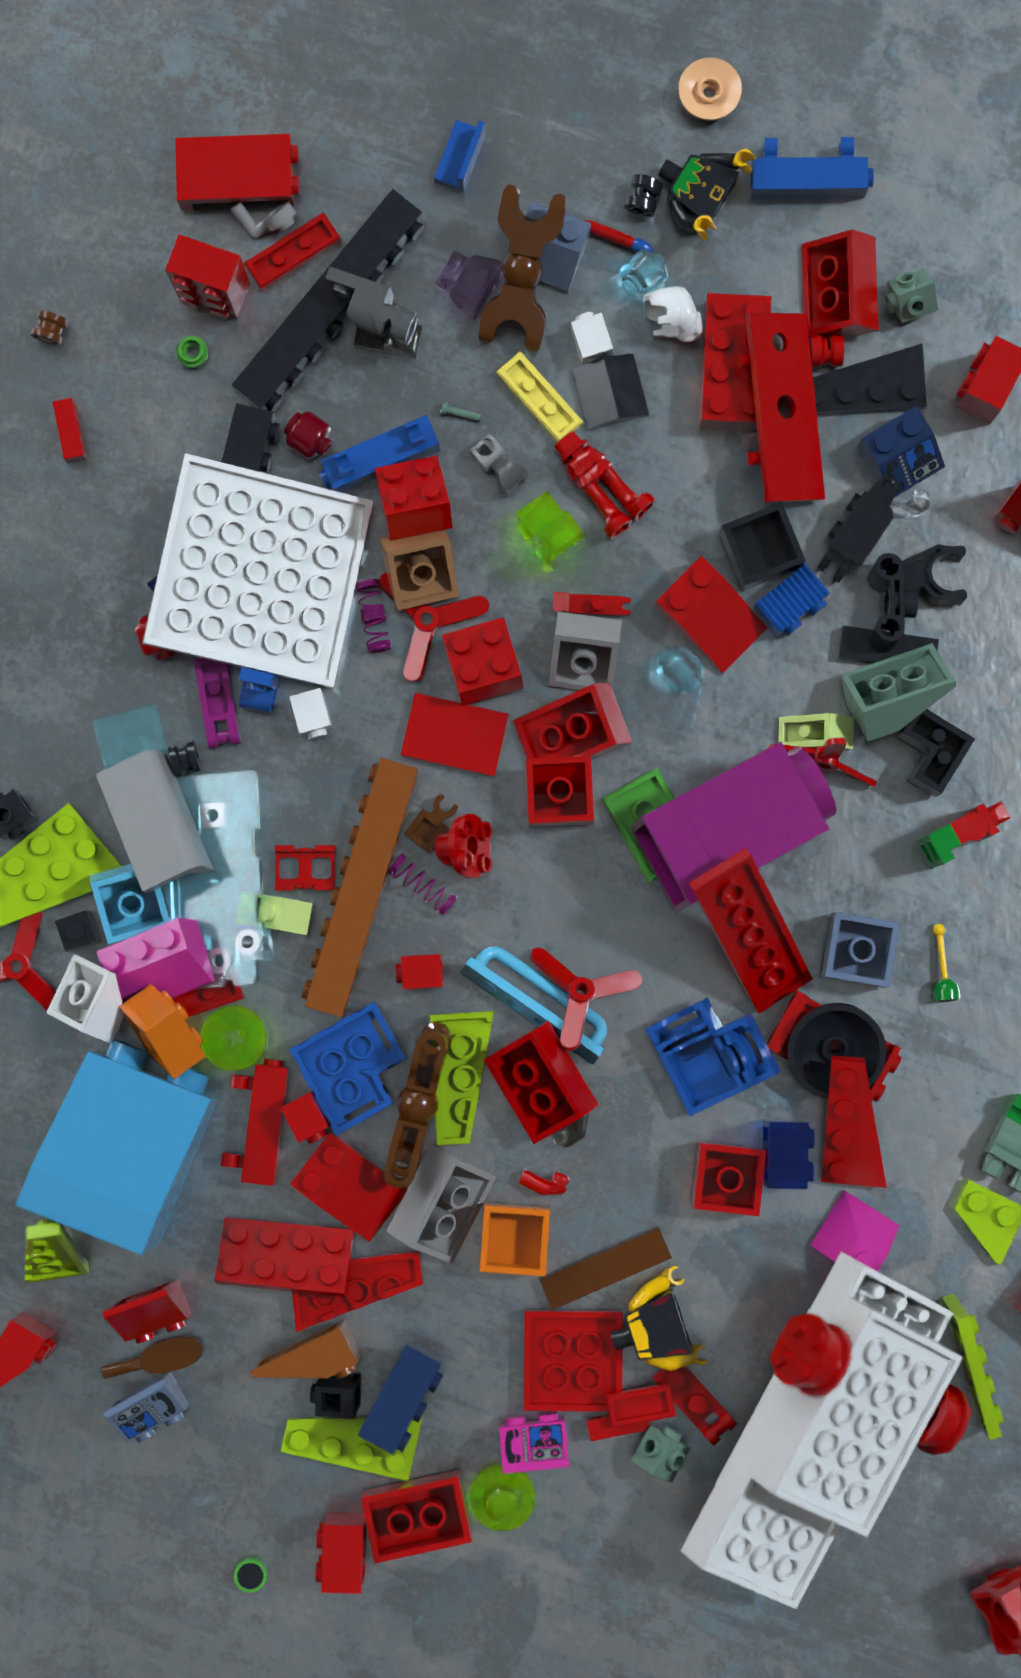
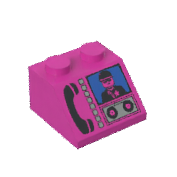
M545 1412L538 1414V1419L525 1420L524 1415H514L506 1417V1422L499 1423L503 1474L570 1467L564 1416L558 1417L557 1412Z

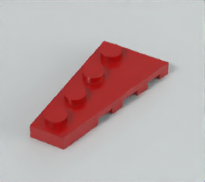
M420 1251L351 1258L346 1297L292 1292L296 1332L423 1285Z

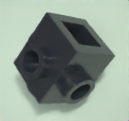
M15 789L5 795L3 792L0 793V838L4 840L10 838L12 841L26 833V826L37 819L22 794ZM9 813L7 820H5L6 814Z

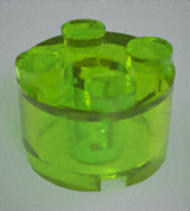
M240 1005L225 1006L213 1012L204 1022L200 1034L204 1041L201 1045L208 1060L216 1067L227 1071L244 1070L257 1064L266 1054L270 1042L269 1028L264 1018L255 1010ZM238 1029L240 1031L239 1036L243 1038L242 1043H236L233 1047L231 1045L232 1039L228 1038V1034L235 1033Z

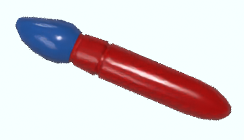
M583 220L591 223L590 233L620 246L631 248L635 253L652 254L654 252L652 246L643 239H634L628 234L626 235L601 223Z

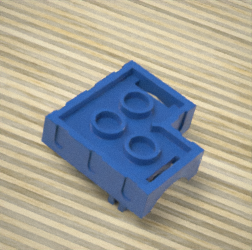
M708 997L646 1028L689 1116L763 1082L781 1071L751 1012L734 1022L722 1026L718 1016H715ZM692 1012L696 1013V1018L669 1031L668 1024ZM746 1032H749L757 1044L763 1058V1063H760L745 1034Z
M376 1001L338 1021L333 1026L320 1031L306 1041L288 1049L293 1059L299 1064L300 1072L309 1088H312L315 1093V1099L325 1117H328L331 1122V1128L336 1136L395 1103L379 1074L407 1059V1056L392 1033ZM372 1020H378L393 1049L387 1051L371 1022ZM375 1100L377 1106L348 1122L346 1121L345 1115Z

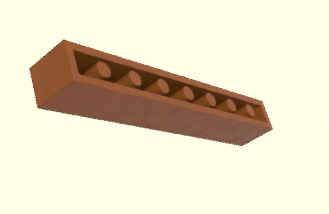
M382 757L379 764L373 763L368 777V782L373 783L369 795L364 794L358 812L362 813L363 817L360 826L354 825L349 839V843L354 845L351 856H344L339 874L344 875L341 888H334L330 905L335 906L332 918H325L320 936L325 937L322 950L316 948L311 967L316 968L312 981L306 980L301 998L306 999L305 1007L341 1018L345 1016L387 879V871L391 866L417 781L418 768Z

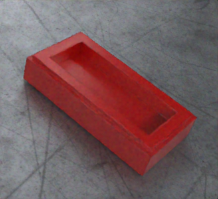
M670 1382L605 1394L611 1429L676 1417Z

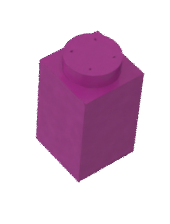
M782 742L642 816L631 827V830L674 909L678 913L698 902L688 884L745 847L751 853L759 869L829 830L825 821L835 816L837 810L829 785L812 757L799 746L787 752Z

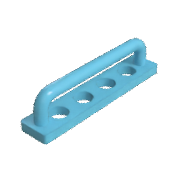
M491 946L485 948L475 959L470 957L460 972L464 977L538 1027L549 1020L560 1039L564 1020L488 969L486 965L491 959L500 961L567 1008L568 999L566 991L501 947ZM588 1007L585 1021L593 1026L594 1033L590 1038L582 1034L579 1047L572 1051L593 1065L604 1051L601 1044L606 1037L607 1026L604 1019Z

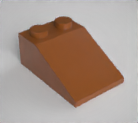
M344 1319L257 1362L250 1373L253 1378H329L336 1375L337 1379H340L355 1371V1367L358 1366L357 1363L362 1354Z

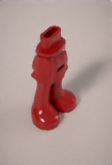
M574 431L570 432L554 446L562 456L560 461L566 466L571 481L577 483L579 490L584 491L606 520L604 531L610 539H614L625 532L632 525V520L627 514L616 507L598 483L603 481L635 522L641 519L656 503L657 500L649 492L638 495L632 491L614 470L612 462L605 459V454L588 445L586 439L581 440Z

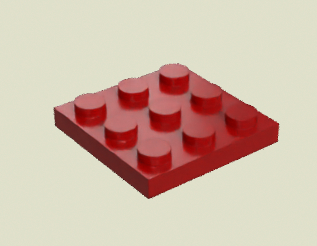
M525 1310L524 1411L608 1412L605 1394L622 1391L623 1349L615 1350L610 1332L623 1328V1311Z

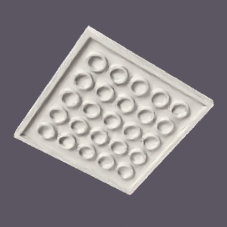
M185 453L142 644L271 673L276 676L332 689L337 674L373 501Z

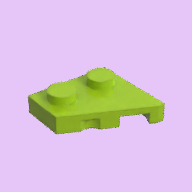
M966 1179L953 1209L991 1256L990 1258L993 1262L1001 1265L1021 1224V1205Z

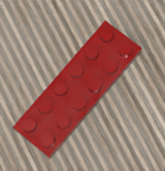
M746 847L688 883L758 1014L813 980L751 853Z

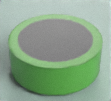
M256 1557L241 1559L234 1569V1582L236 1586L248 1593L256 1592L264 1586L267 1578L265 1564Z

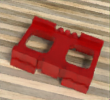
M275 845V891H295V887L298 890L302 888L304 890L308 888L313 890L315 887V891H334L336 887L335 845H315V849H296L295 845ZM282 858L298 859L299 875L297 878L282 879L280 877V860ZM314 858H329L331 860V876L328 879L313 878L312 861Z

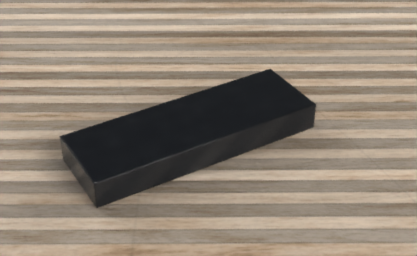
M843 625L838 659L873 664L931 643L938 650L939 639L903 634L894 649L888 652H881L870 643L869 637L872 629ZM882 631L886 636H892L891 632Z

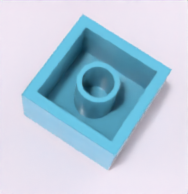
M132 864L90 875V884L108 944L123 941L170 921L161 887L149 893L142 892Z

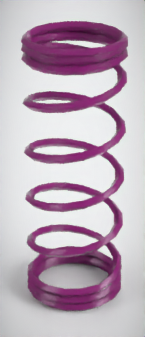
M400 854L387 873L393 875V878H398L410 868L404 879L403 886L410 885L420 876L414 888V895L419 894L430 885L424 897V903H427L441 892L435 903L434 910H439V914L443 916L456 901L457 896L452 893L446 902L436 909L446 887H442L431 898L426 900L435 883V878L416 892L425 874V870L405 884L415 862H412L400 874L395 876L398 868L407 858L405 854Z

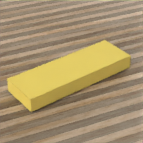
M521 351L496 371V375L557 443L570 432H575L583 425L581 418Z

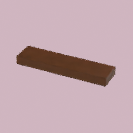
M659 1227L551 1273L546 1277H542L539 1281L551 1309L554 1310L669 1260L672 1257Z

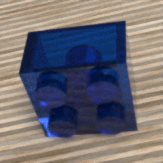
M763 1119L762 1148L767 1150L763 1185L766 1188L808 1190V1182H813L814 1163L808 1160L809 1149H814L815 1142L814 1129H810L809 1122L803 1120Z

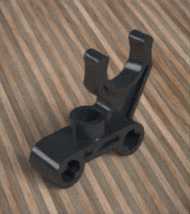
M938 544L903 561L892 553H885L878 557L868 577L873 588L883 591V616L879 618L869 637L870 643L875 649L881 652H888L895 648L904 634L905 618H915L917 615L918 591L935 605L954 604L961 606L967 598V592L964 589L949 591L937 585L933 579L932 567L933 564L940 560L948 559L960 562L966 554L964 546ZM882 630H888L892 636H886Z

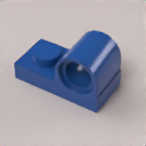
M242 667L239 680L243 682L239 707L271 714L281 678L271 673Z

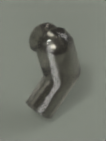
M589 1113L553 1134L554 1143L562 1148H568L582 1140L587 1133Z

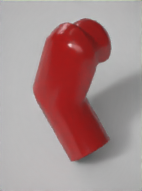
M525 1170L521 1175L519 1184L540 1195H562L568 1190L566 1186L569 1184L570 1178L560 1172H555L550 1181L529 1170Z

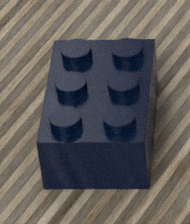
M406 1345L358 1436L392 1456L395 1455L397 1450L403 1453L412 1436L411 1433L407 1432L412 1421L419 1423L428 1406L427 1403L423 1402L428 1391L435 1393L444 1374L439 1372L441 1363Z

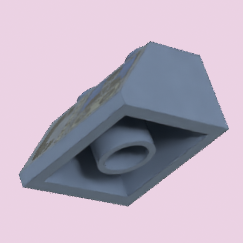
M168 1372L117 1400L103 1414L127 1443L135 1438L140 1443L155 1434L154 1427L163 1422L168 1427L183 1419L184 1415L182 1412L188 1408L189 1404L173 1374Z

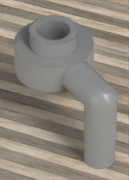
M289 201L274 208L257 223L254 222L241 202L230 209L247 234L253 239L260 237L269 230L277 229L279 232H282L295 222L292 217L296 214V211Z

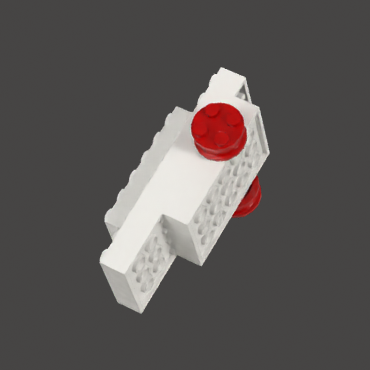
M841 1252L812 1307L806 1314L791 1317L779 1334L770 1355V1363L773 1365L774 1375L680 1551L701 1569L796 1609L840 1526L842 1525L868 1537L915 1446L920 1451L933 1456L949 1453L964 1435L971 1416V1408L968 1405L966 1395L958 1387L949 1384L963 1357L938 1343L954 1313L922 1294Z

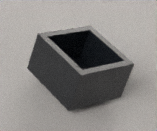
M782 502L721 525L719 535L742 591L796 571L806 562Z

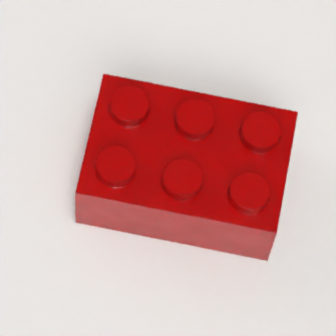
M178 234L165 271L178 298H180V302L191 308L197 309L199 305L209 308L210 313L223 319H228L229 316L238 319L251 284L241 256Z
M549 1020L484 1059L485 1064L533 1144L584 1117L599 1106L567 1050L562 1047L560 1039Z
M459 1469L367 1489L362 1492L361 1502L374 1564L472 1543L473 1533Z

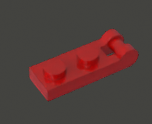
M687 1366L672 1371L660 1368L652 1375L653 1380L657 1384L670 1382L674 1403L713 1446L721 1440L720 1436L727 1429L732 1430L738 1425L735 1419ZM714 1412L720 1419L710 1427L705 1419Z

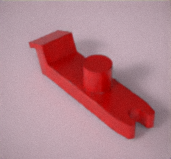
M554 592L553 611L582 615L628 616L631 611L623 609L622 604H629L631 598Z

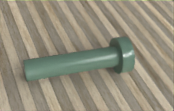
M443 401L441 404L440 415L445 416L448 413L480 422L482 414L449 406V402Z

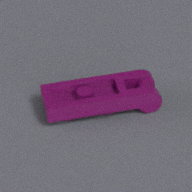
M204 658L195 659L194 666L209 749L219 748V744L229 742L231 745L241 744L228 664ZM227 721L228 730L217 732L215 723Z

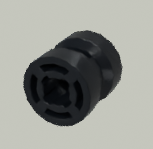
M636 174L631 182L632 193L627 196L624 208L630 213L641 217H653L657 208L655 200L656 197L661 195L663 183L654 177Z

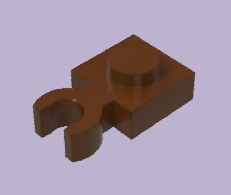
M443 794L435 798L433 803L434 810L431 814L423 808L404 832L406 837L429 854L435 848L437 837L446 833L449 829L442 822L444 819L453 817L458 810L456 804L449 811H442L440 809V803L445 798Z

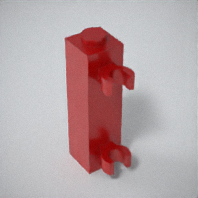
M264 1058L263 1064H255L254 1077L237 1074L231 1075L230 1088L252 1090L244 1154L224 1152L221 1155L220 1166L242 1168L241 1182L269 1186H274L277 1183L285 1117L280 1108L286 1105L290 1067H283V1060Z

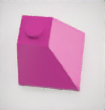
M843 1190L811 1241L810 1246L836 1262L839 1254L843 1252L878 1271L888 1256L900 1225Z

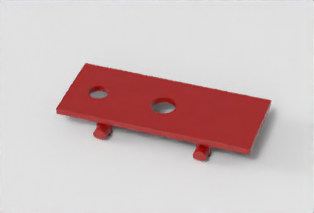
M747 313L745 315L749 354L737 355L736 364L738 368H751L759 451L746 454L747 464L753 466L761 465L765 502L824 500L825 490L807 314ZM775 334H778L783 341L781 352L777 351L773 346ZM781 396L786 397L791 403L792 411L788 419L783 418L777 408L778 400Z

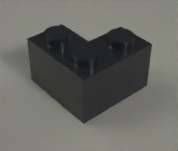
M926 709L903 727L897 736L924 752L923 757L908 781L934 797L941 795L975 738Z

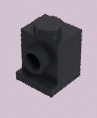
M354 1374L353 1377L345 1376L340 1379L333 1375L329 1378H319L316 1384L313 1383L310 1390V1402L315 1404V1416L354 1419L361 1406V1375Z

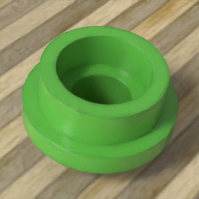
M187 336L178 343L176 354L182 365L188 368H197L206 362L209 351L203 339L197 336ZM196 348L198 349V355L193 358L188 357V350Z

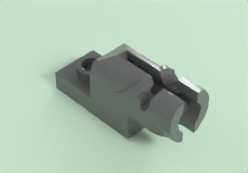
M329 267L325 279L330 288H332L331 291L343 298H350V295H352L347 316L357 328L375 333L381 337L387 336L388 331H390L393 340L409 345L417 326V313L409 311L393 302L394 295L389 286Z

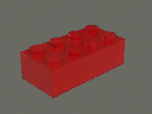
M707 293L704 307L705 334L703 335L700 429L757 431L751 368H738L736 357L737 355L749 354L745 314L771 313L772 296Z

